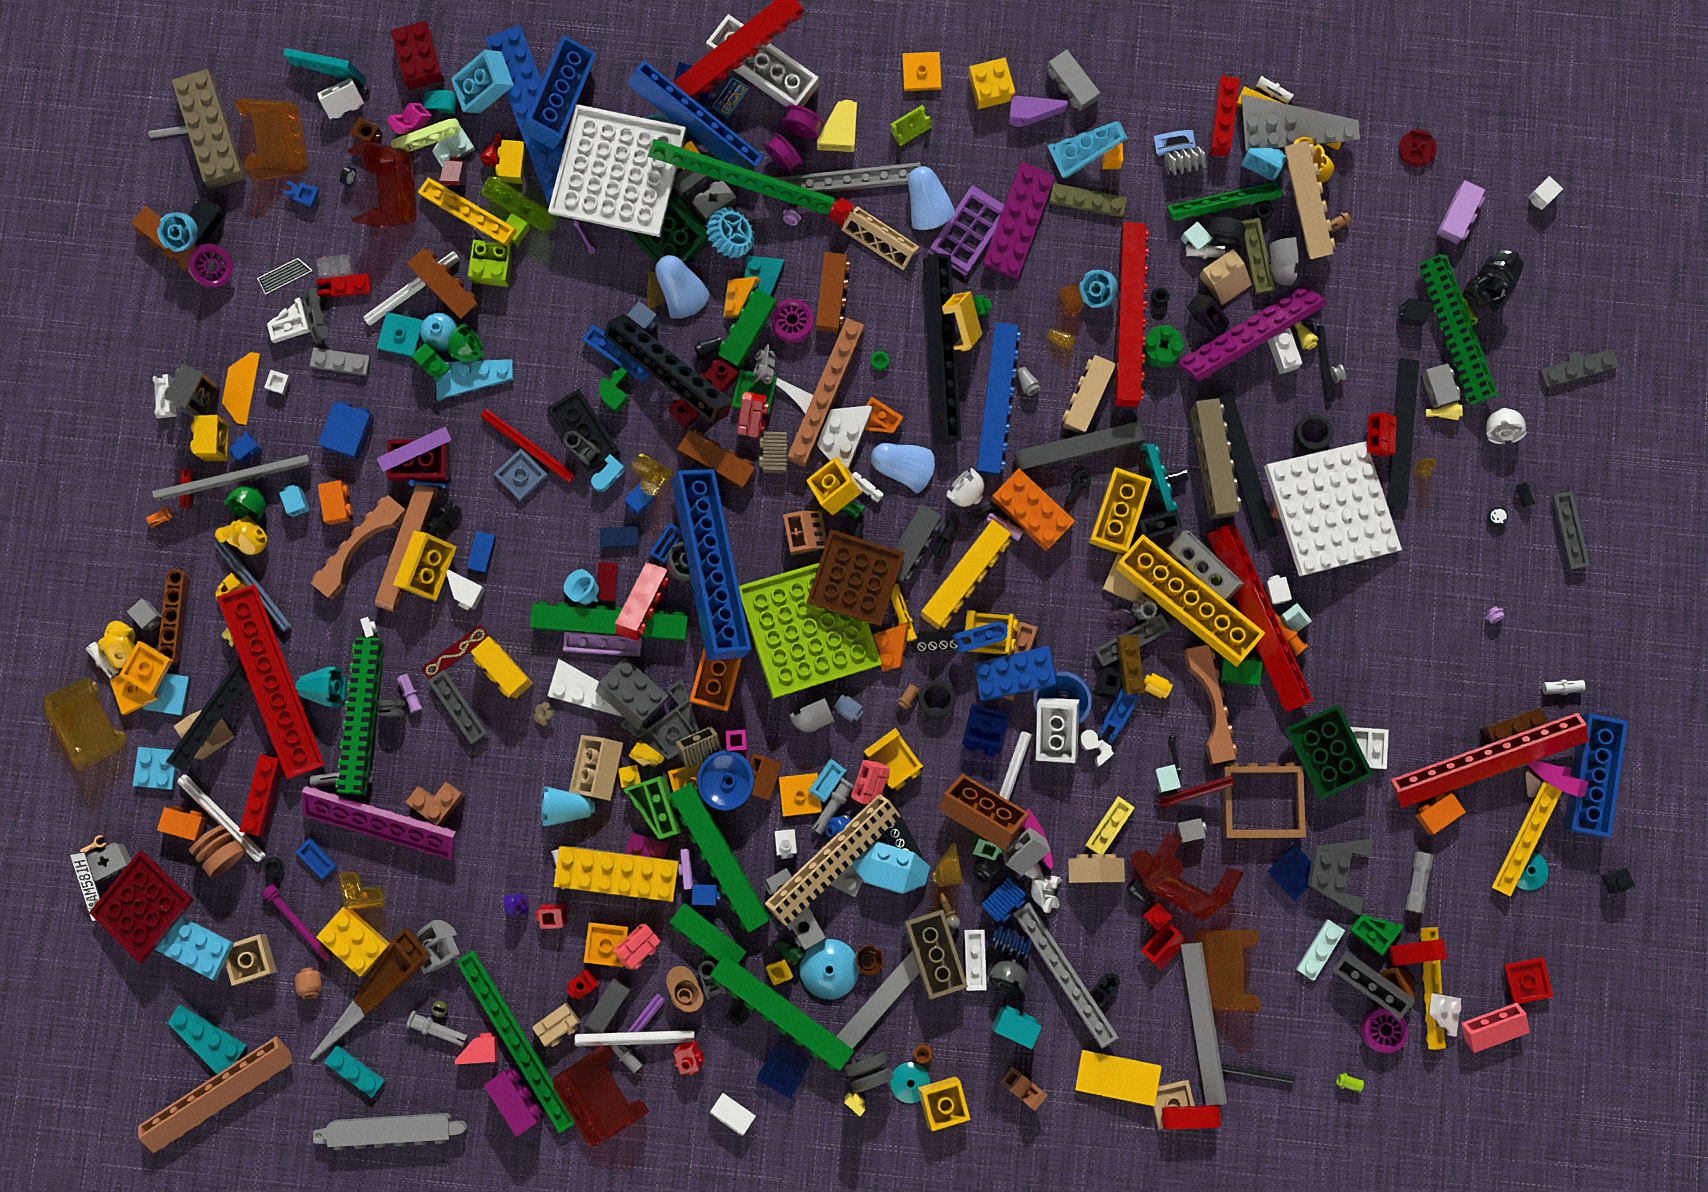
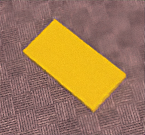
M1082 1050L1075 1090L1155 1106L1162 1066Z

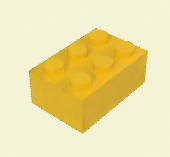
M413 531L393 585L423 598L436 601L457 546L430 534Z
M489 636L471 651L474 655L472 660L479 667L487 670L485 674L492 682L500 684L498 689L508 698L513 697L517 699L533 684L498 643Z
M349 906L342 907L316 936L359 977L366 976L381 959L390 944Z

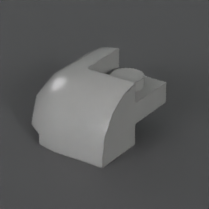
M1296 237L1277 240L1269 245L1272 278L1280 285L1291 286L1297 278V273H1294L1296 263H1299Z
M825 698L801 708L800 713L789 715L794 726L803 732H814L816 729L834 722Z
M433 920L416 934L418 936L417 939L431 955L421 966L423 974L448 965L453 961V958L460 954L453 939L457 933L447 922Z

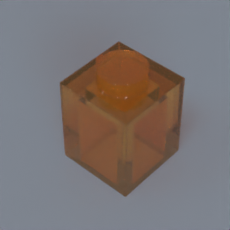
M1077 283L1058 290L1057 296L1064 315L1080 313L1084 307V301Z

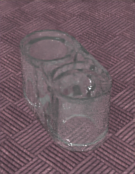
M350 255L328 256L316 259L318 279L354 275L353 260Z

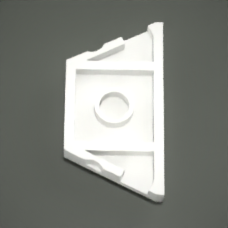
M872 406L830 410L817 442V446L830 461L837 457L849 469L872 412Z

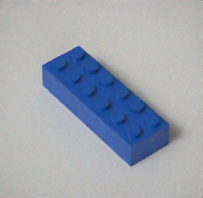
M565 35L561 37L555 46L520 128L521 132L552 149L557 146L564 134L597 53Z
M1588 713L1581 715V717L1587 724L1589 742L1576 746L1572 777L1588 781L1585 797L1569 794L1564 830L1599 838H1610L1628 721Z

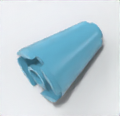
M543 787L542 794H544V799H542L541 806L542 826L587 818L595 811V801H591V797L551 787Z

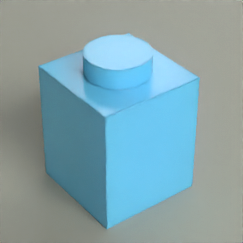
M295 485L288 486L283 492L279 493L286 513L289 516L295 517L310 511L304 492L300 487Z

